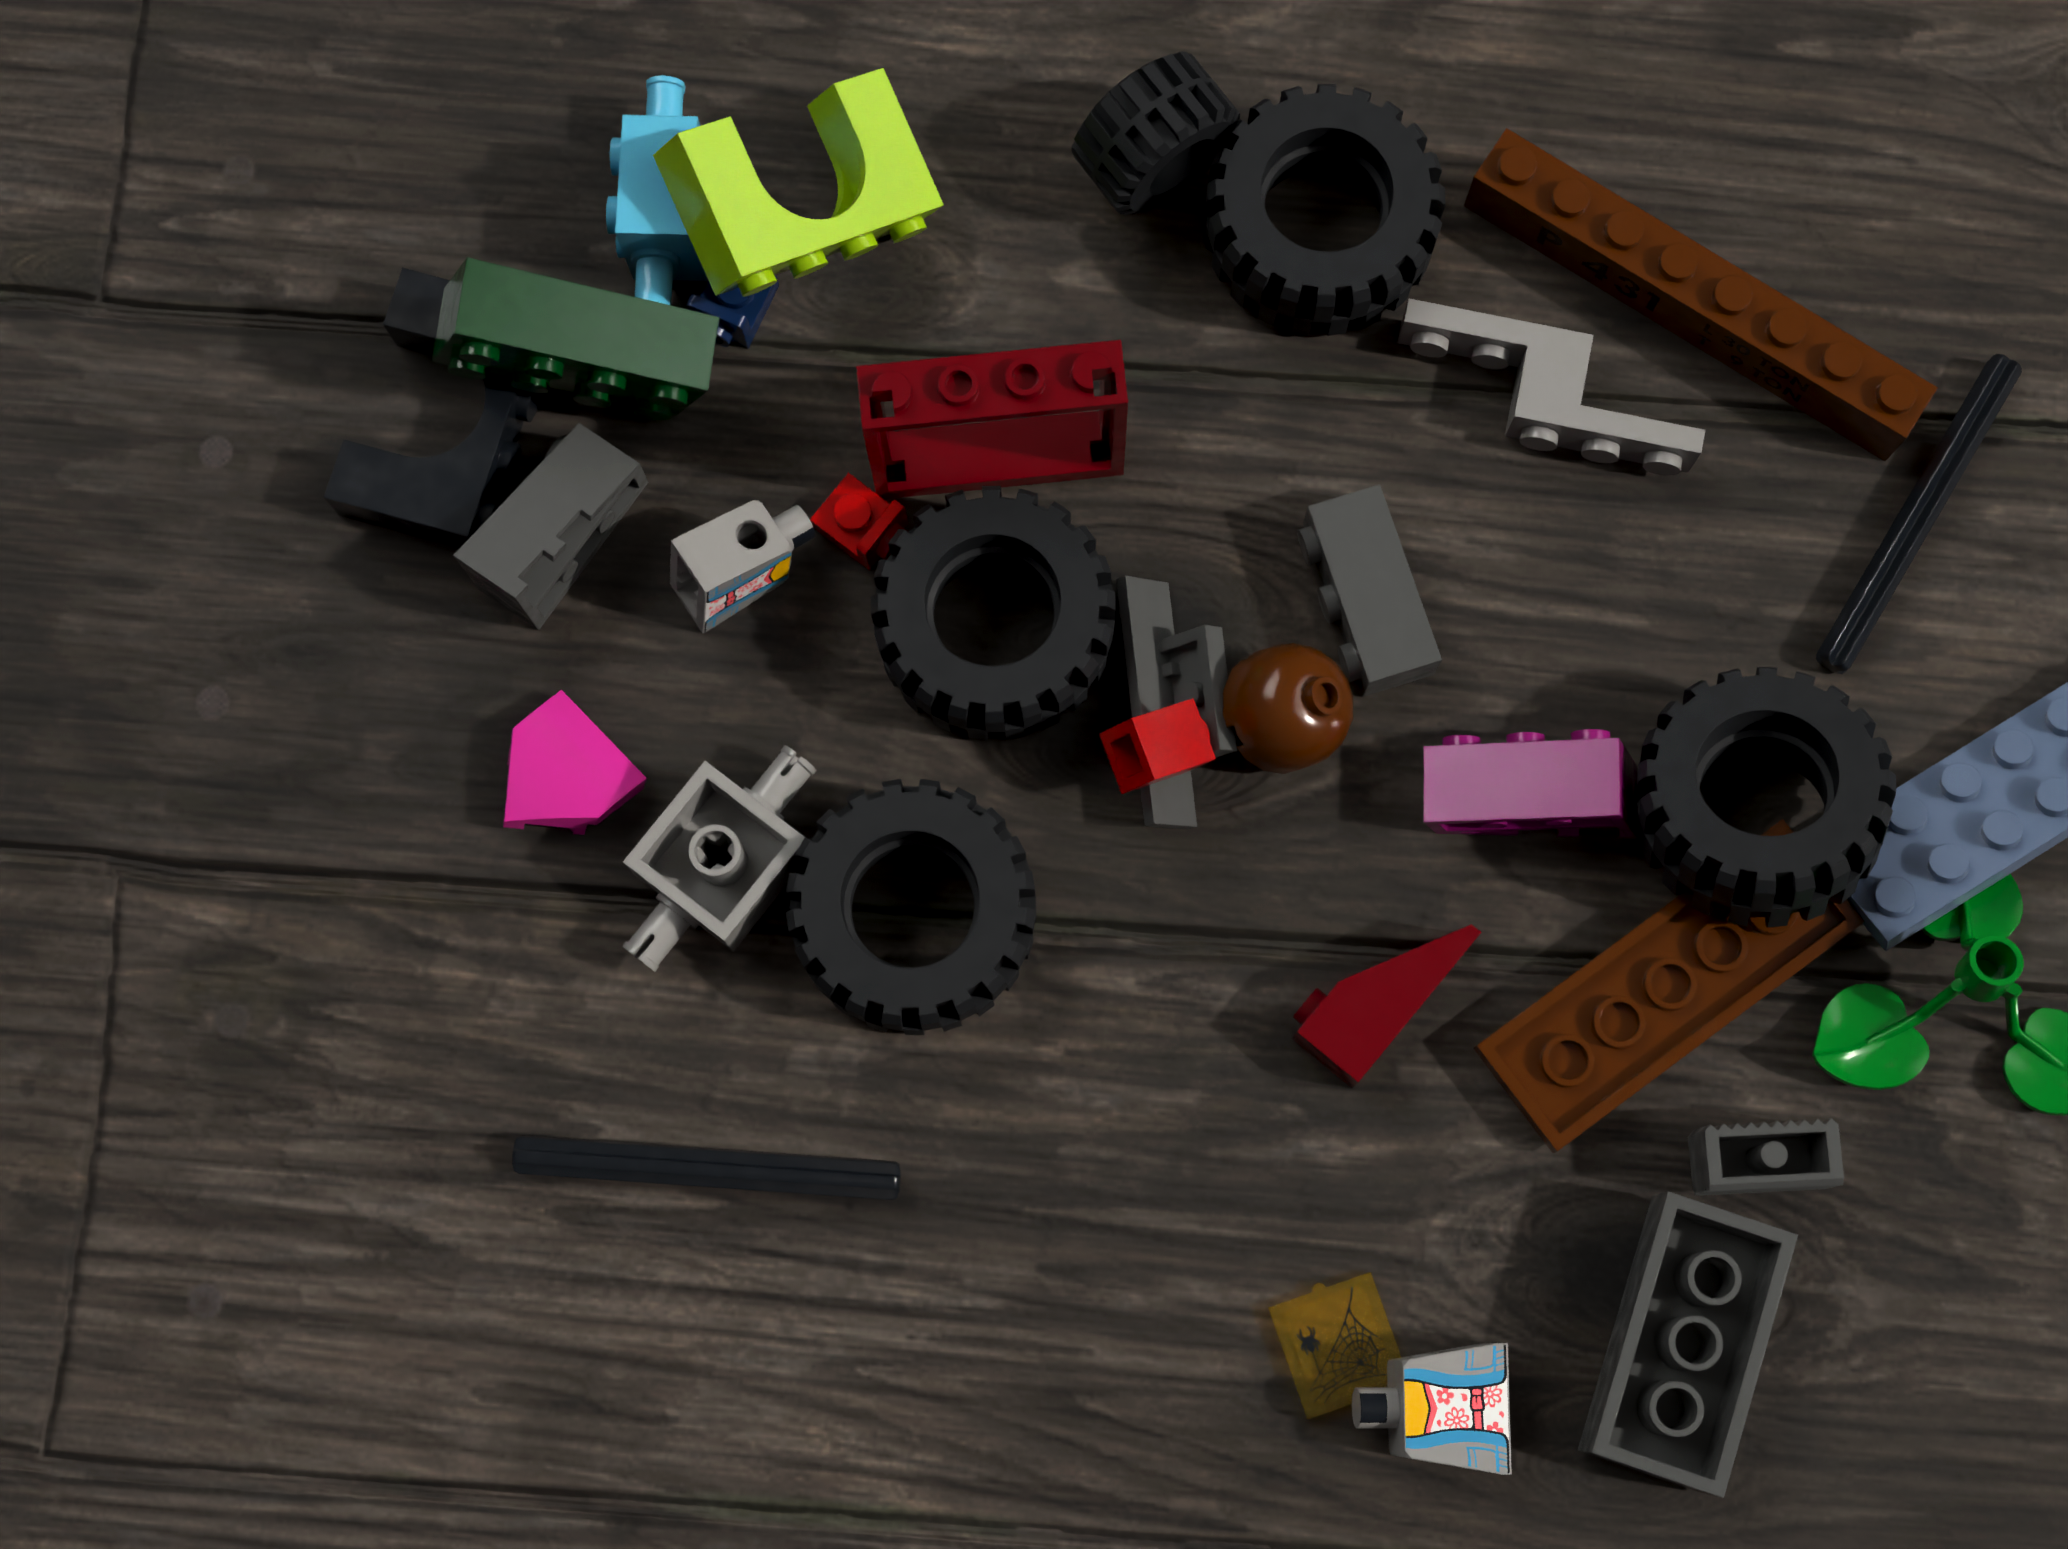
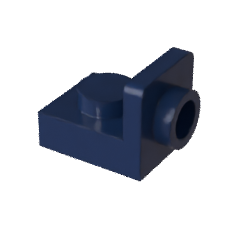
M777 279L774 285L758 293L742 297L739 288L715 296L708 280L701 296L692 294L686 307L688 310L719 317L716 345L728 347L730 342L749 349L779 287V282Z

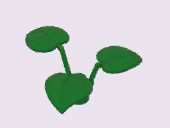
M2007 875L1921 929L1927 936L1938 941H1951L1960 938L1961 947L1967 952L1956 965L1955 980L1919 1010L1907 1016L1904 1003L1897 994L1883 986L1869 983L1855 984L1836 994L1826 1006L1819 1022L1817 1037L1812 1051L1816 1065L1832 1078L1857 1088L1884 1090L1901 1086L1918 1075L1929 1059V1046L1924 1037L1914 1028L1915 1026L1924 1022L1949 1001L1962 993L1977 1002H1991L2002 996L2005 998L2007 1034L2017 1043L2008 1050L2003 1058V1075L2010 1091L2026 1107L2038 1113L2055 1116L2068 1115V1013L2059 1009L2041 1008L2028 1017L2023 1031L2019 1026L2018 996L2022 993V988L2015 981L2023 971L2024 960L2018 946L2008 937L2020 924L2023 915V901L2018 885L2012 875Z

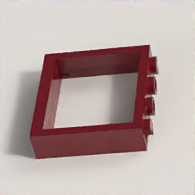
M1121 340L856 366L863 436L876 494L883 499L953 493L962 489L963 491L982 490V486H1001L1003 488L1124 475L1128 395ZM1100 380L1099 396H1094L1093 381ZM893 401L894 417H886L883 402ZM1108 443V447L1111 450V460L1092 462L1090 445ZM905 464L906 481L887 482V465Z

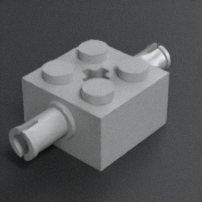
M783 746L780 750L781 753L751 790L746 787L740 788L711 764L704 761L623 861L636 877L658 893L656 899L660 903L631 939L622 946L654 972L659 968L660 962L689 926L694 929L698 925L734 952L786 887L789 874L796 872L799 863L796 853L805 837L783 821L784 817L780 813L807 779L813 776L817 770L802 756L800 758L795 756L797 754L796 751L790 747ZM713 848L720 852L728 849L732 860L725 867L720 864L712 867V863L707 855Z

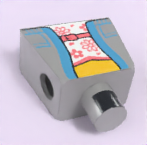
M752 500L671 540L670 585L703 634L783 584L789 577L792 550L815 538V530L807 514L799 505H795L772 518L762 502Z
M1479 1343L1388 1360L1387 1387L1354 1388L1352 1395V1417L1355 1428L1388 1429L1389 1452L1392 1456L1487 1473L1512 1475L1508 1343Z

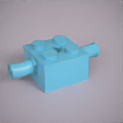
M661 75L653 76L646 80V115H622L621 138L612 137L610 168L612 175L618 176L617 196H608L606 225L608 234H616L618 258L626 259L632 277L635 280V297L671 305L673 281H706L707 276L653 157V154L677 133L698 127L700 122L698 116H682L685 83L679 78Z

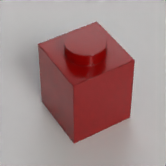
M1194 698L1133 717L1099 734L1121 794L1183 774L1216 759L1210 744L1209 729L1205 721L1200 717Z

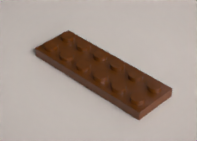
M1782 819L1761 836H1780L1794 832ZM1685 891L1473 1049L1551 1152H1558L1864 923V920L1846 899L1842 904L1833 903L1829 898L1825 914L1805 921L1801 918L1800 913L1796 912L1790 914L1787 926L1767 928L1765 917H1749L1748 926L1728 923L1729 912L1714 908L1711 915L1708 916L1691 907L1693 895Z

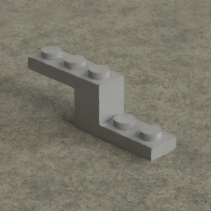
M1408 299L1401 320L1397 343L1409 345L1413 352L1427 357H1443L1449 353L1469 357L1474 364L1483 368L1504 369L1508 365L1518 367L1505 436L1520 439L1521 445L1539 451H1551L1557 447L1581 451V455L1585 459L1598 463H1614L1618 459L1642 463L1646 471L1658 475H1677L1680 471L1688 473L1702 453L1705 436L1704 429L1581 405L1594 335Z

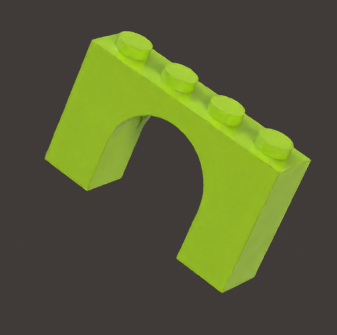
M884 68L834 83L807 105L837 177L838 197L831 218L810 219L798 216L783 208L768 194L755 172L731 116L679 132L653 154L715 296L739 288L742 297L750 296L774 285L777 282L776 274L790 270L794 279L800 278L828 264L827 256L841 252L845 261L876 248L878 246L876 239L890 234L893 243H897L927 229L924 219L944 206Z

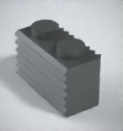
M1832 1118L1823 1121L1815 1119L1808 1122L1805 1119L1797 1122L1789 1120L1783 1123L1775 1121L1769 1124L1764 1121L1755 1125L1752 1122L1744 1125L1735 1123L1729 1126L1721 1124L1715 1127L1709 1124L1693 1130L1688 1136L1692 1187L1695 1196L1820 1190L1840 1186L1844 1183L1839 1124Z

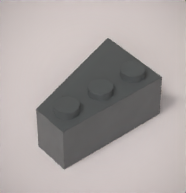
M578 423L568 435L560 436L553 443L545 459L453 556L480 591L537 630H540L649 482L640 463Z

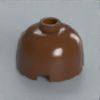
M1295 643L1279 644L1254 652L1249 658L1241 660L1232 668L1223 690V716L1227 728L1235 726L1237 736L1244 744L1237 746V748L1246 760L1263 771L1286 774L1326 760L1342 745L1353 720V695L1345 674L1338 664L1324 653L1310 646Z

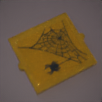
M1371 1272L1329 1287H1325L1322 1283H1317L1312 1287V1293L1268 1308L1307 1419L1352 1404V1395L1355 1387H1387L1388 1360L1401 1358Z

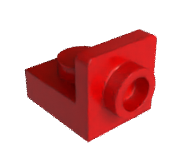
M849 472L810 518L816 531L869 571L880 557L888 560L890 556L889 541L899 528L906 530L905 527L908 524L906 509L896 500L888 503Z

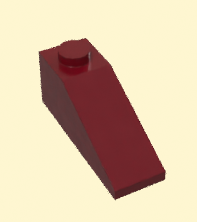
M1470 924L1338 981L1328 995L1319 988H1316L1293 1016L1302 1026L1293 1036L1292 1040L1350 1088H1353L1482 932Z

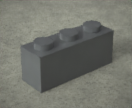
M1378 484L1308 506L1303 522L1304 528L1297 530L1298 541L1306 564L1308 566L1317 564L1324 584V586L1317 588L1319 603L1327 623L1330 624L1337 621L1344 641L1343 645L1337 647L1338 656L1348 682L1357 680L1362 696L1365 697L1434 675L1442 658L1381 485Z

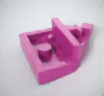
M560 690L524 718L512 730L508 753L503 827L524 829L525 824L570 828L573 834L584 835L587 824H599L642 791L647 778L589 717Z

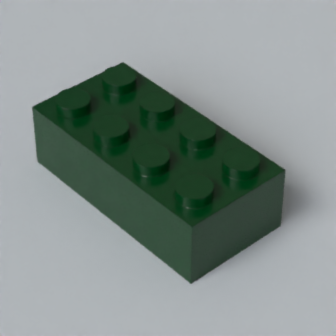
M467 257L444 288L432 361L449 365V373L463 378L480 380L485 379L487 374L511 379V386L518 390L531 393H547L550 387L572 392L573 400L584 405L607 407L610 406L612 401L634 406V414L652 420H669L671 415L677 416L709 389L719 317Z

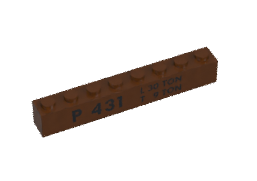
M1507 128L1473 177L1464 207L1883 461H1886L1908 437L1938 389L1935 385Z

